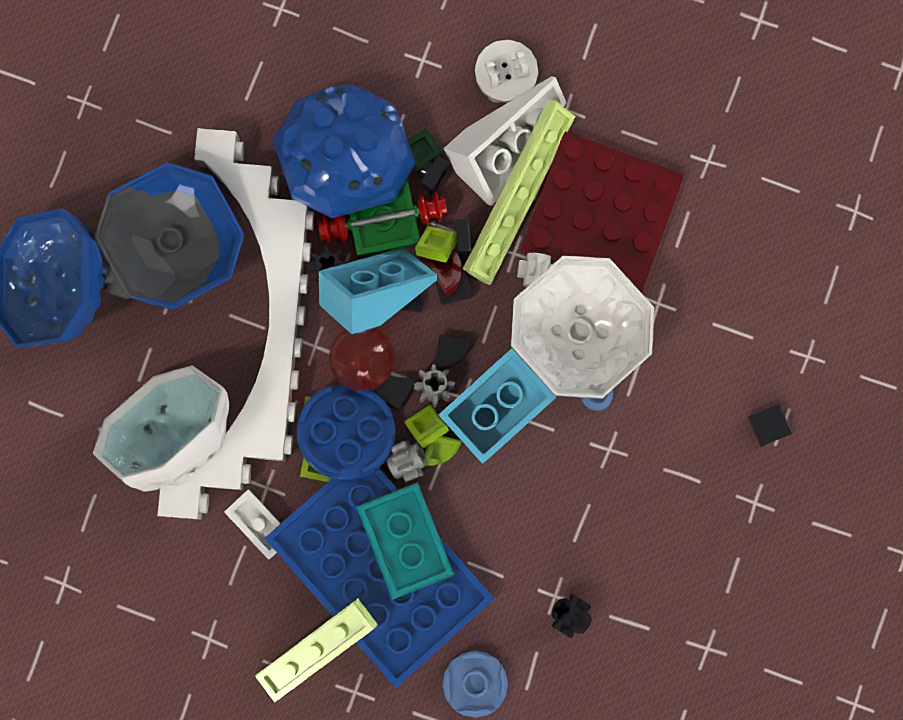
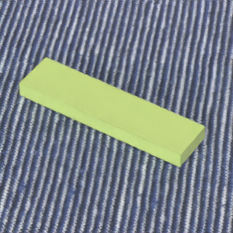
M356 599L260 671L255 677L272 700L276 702L378 625L360 600Z

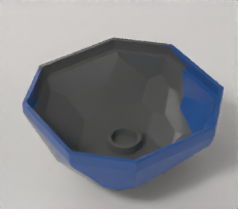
M168 162L109 192L95 234V240L126 296L170 310H174L231 280L244 238V232L213 176Z

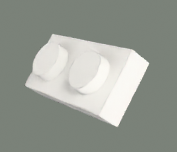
M248 489L224 512L269 560L277 552L265 540V537L281 523Z

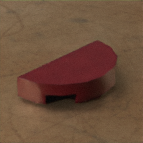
M454 250L446 263L418 256L424 265L437 274L436 283L446 297L457 290L462 281L463 268L459 256Z

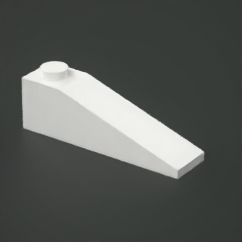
M549 77L467 127L443 148L456 174L488 205L492 206L498 200L548 99L557 101L563 107L567 103L556 77Z

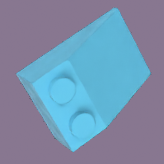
M404 248L388 251L319 271V305L351 334L363 333L368 329L381 326L437 281V274Z
M510 349L448 405L439 416L478 460L484 464L557 397L513 349Z

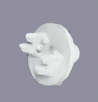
M512 40L496 41L485 47L478 56L475 66L476 82L481 91L492 102L508 103L535 87L538 76L537 60L531 50L520 42ZM503 63L507 64L506 68L502 67ZM510 75L511 79H506V76Z

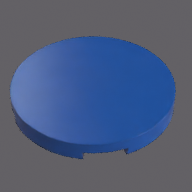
M360 385L328 386L314 394L304 405L300 413L297 426V440L300 451L308 464L324 476L347 481L364 478L377 471L386 462L392 451L395 441L393 414L386 402L378 394Z

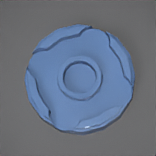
M473 650L461 653L451 660L444 672L442 686L445 699L453 709L463 716L478 718L487 716L499 708L507 694L508 680L506 671L498 659L487 652Z

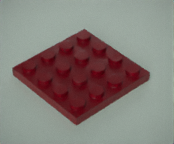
M565 131L520 252L549 255L553 264L562 256L610 258L642 293L684 174Z

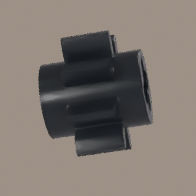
M324 246V253L320 256L315 253L312 254L316 265L310 266L308 269L312 273H319V271L324 270L322 266L324 262L330 264L334 261V266L348 262L339 261L342 256L340 249L333 254L330 253L327 246ZM319 275L316 277V280H315L318 285H319Z
M571 594L569 599H559L552 608L551 614L553 619L556 620L553 622L552 627L569 638H572L574 633L583 634L589 628L592 621L591 615L588 612L591 605L574 594Z

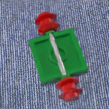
M405 181L394 202L350 213V219H347V222L344 215L328 219L323 214V221H318L321 240L328 239L330 246L332 239L339 237L345 243L349 229V232H353L358 257L416 246L420 240L416 219L419 218L418 215L420 214V219L426 226H429L431 218L436 217L443 223L442 216L448 215L444 196L438 197L437 191H435L433 199L428 200L421 194L417 201V208L416 205L413 206L409 183Z

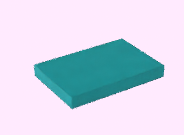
M418 482L356 507L392 600L454 575Z

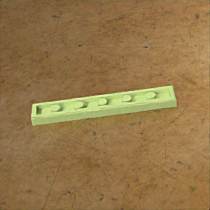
M548 99L463 267L464 271L485 284L491 285L554 160L564 132H568L576 117L555 100Z

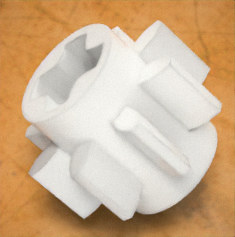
M527 253V260L519 261L517 277L524 278V287H528L553 265L550 264L551 256L541 253Z

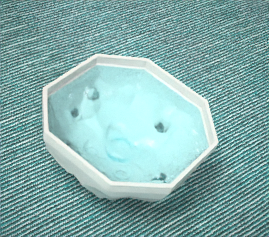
M193 365L153 376L104 419L93 454L125 484L143 492L183 484L191 478L192 473L211 460L216 455L217 450L221 448L226 434V420L229 411L228 394L220 384Z

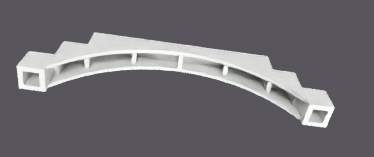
M197 128L194 160L199 167L208 168L232 193L249 219L260 245L269 289V330L264 358L254 387L240 414L225 434L221 448L217 450L216 455L207 461L206 464L192 471V476L187 482L160 488L157 516L202 520V513H207L209 507V494H205V487L244 490V484H249L251 479V464H246L247 458L286 461V454H292L293 435H288L289 422H295L296 403H292L291 399L292 390H298L299 371L294 370L295 357L301 358L302 338H297L298 326H304L306 309L305 306L300 305L301 295L307 294L309 276L304 274V263L310 262L312 245L307 242V232L314 228L315 213L310 211V207L296 200L272 198L273 195L278 196L279 176H275L272 166L238 164V161H243L244 142H240L236 131Z

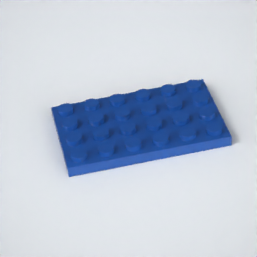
M378 469L369 476L357 480L331 479L268 534L265 540L333 617L356 599L360 600L378 626L358 640L356 644L392 685L397 688L495 598L440 538L454 575L392 600L356 508L359 505L398 490L385 474Z

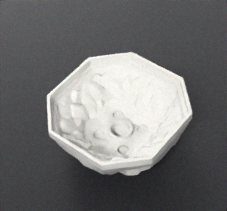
M562 256L514 298L511 347L555 396L602 399L652 355L654 307L610 258Z

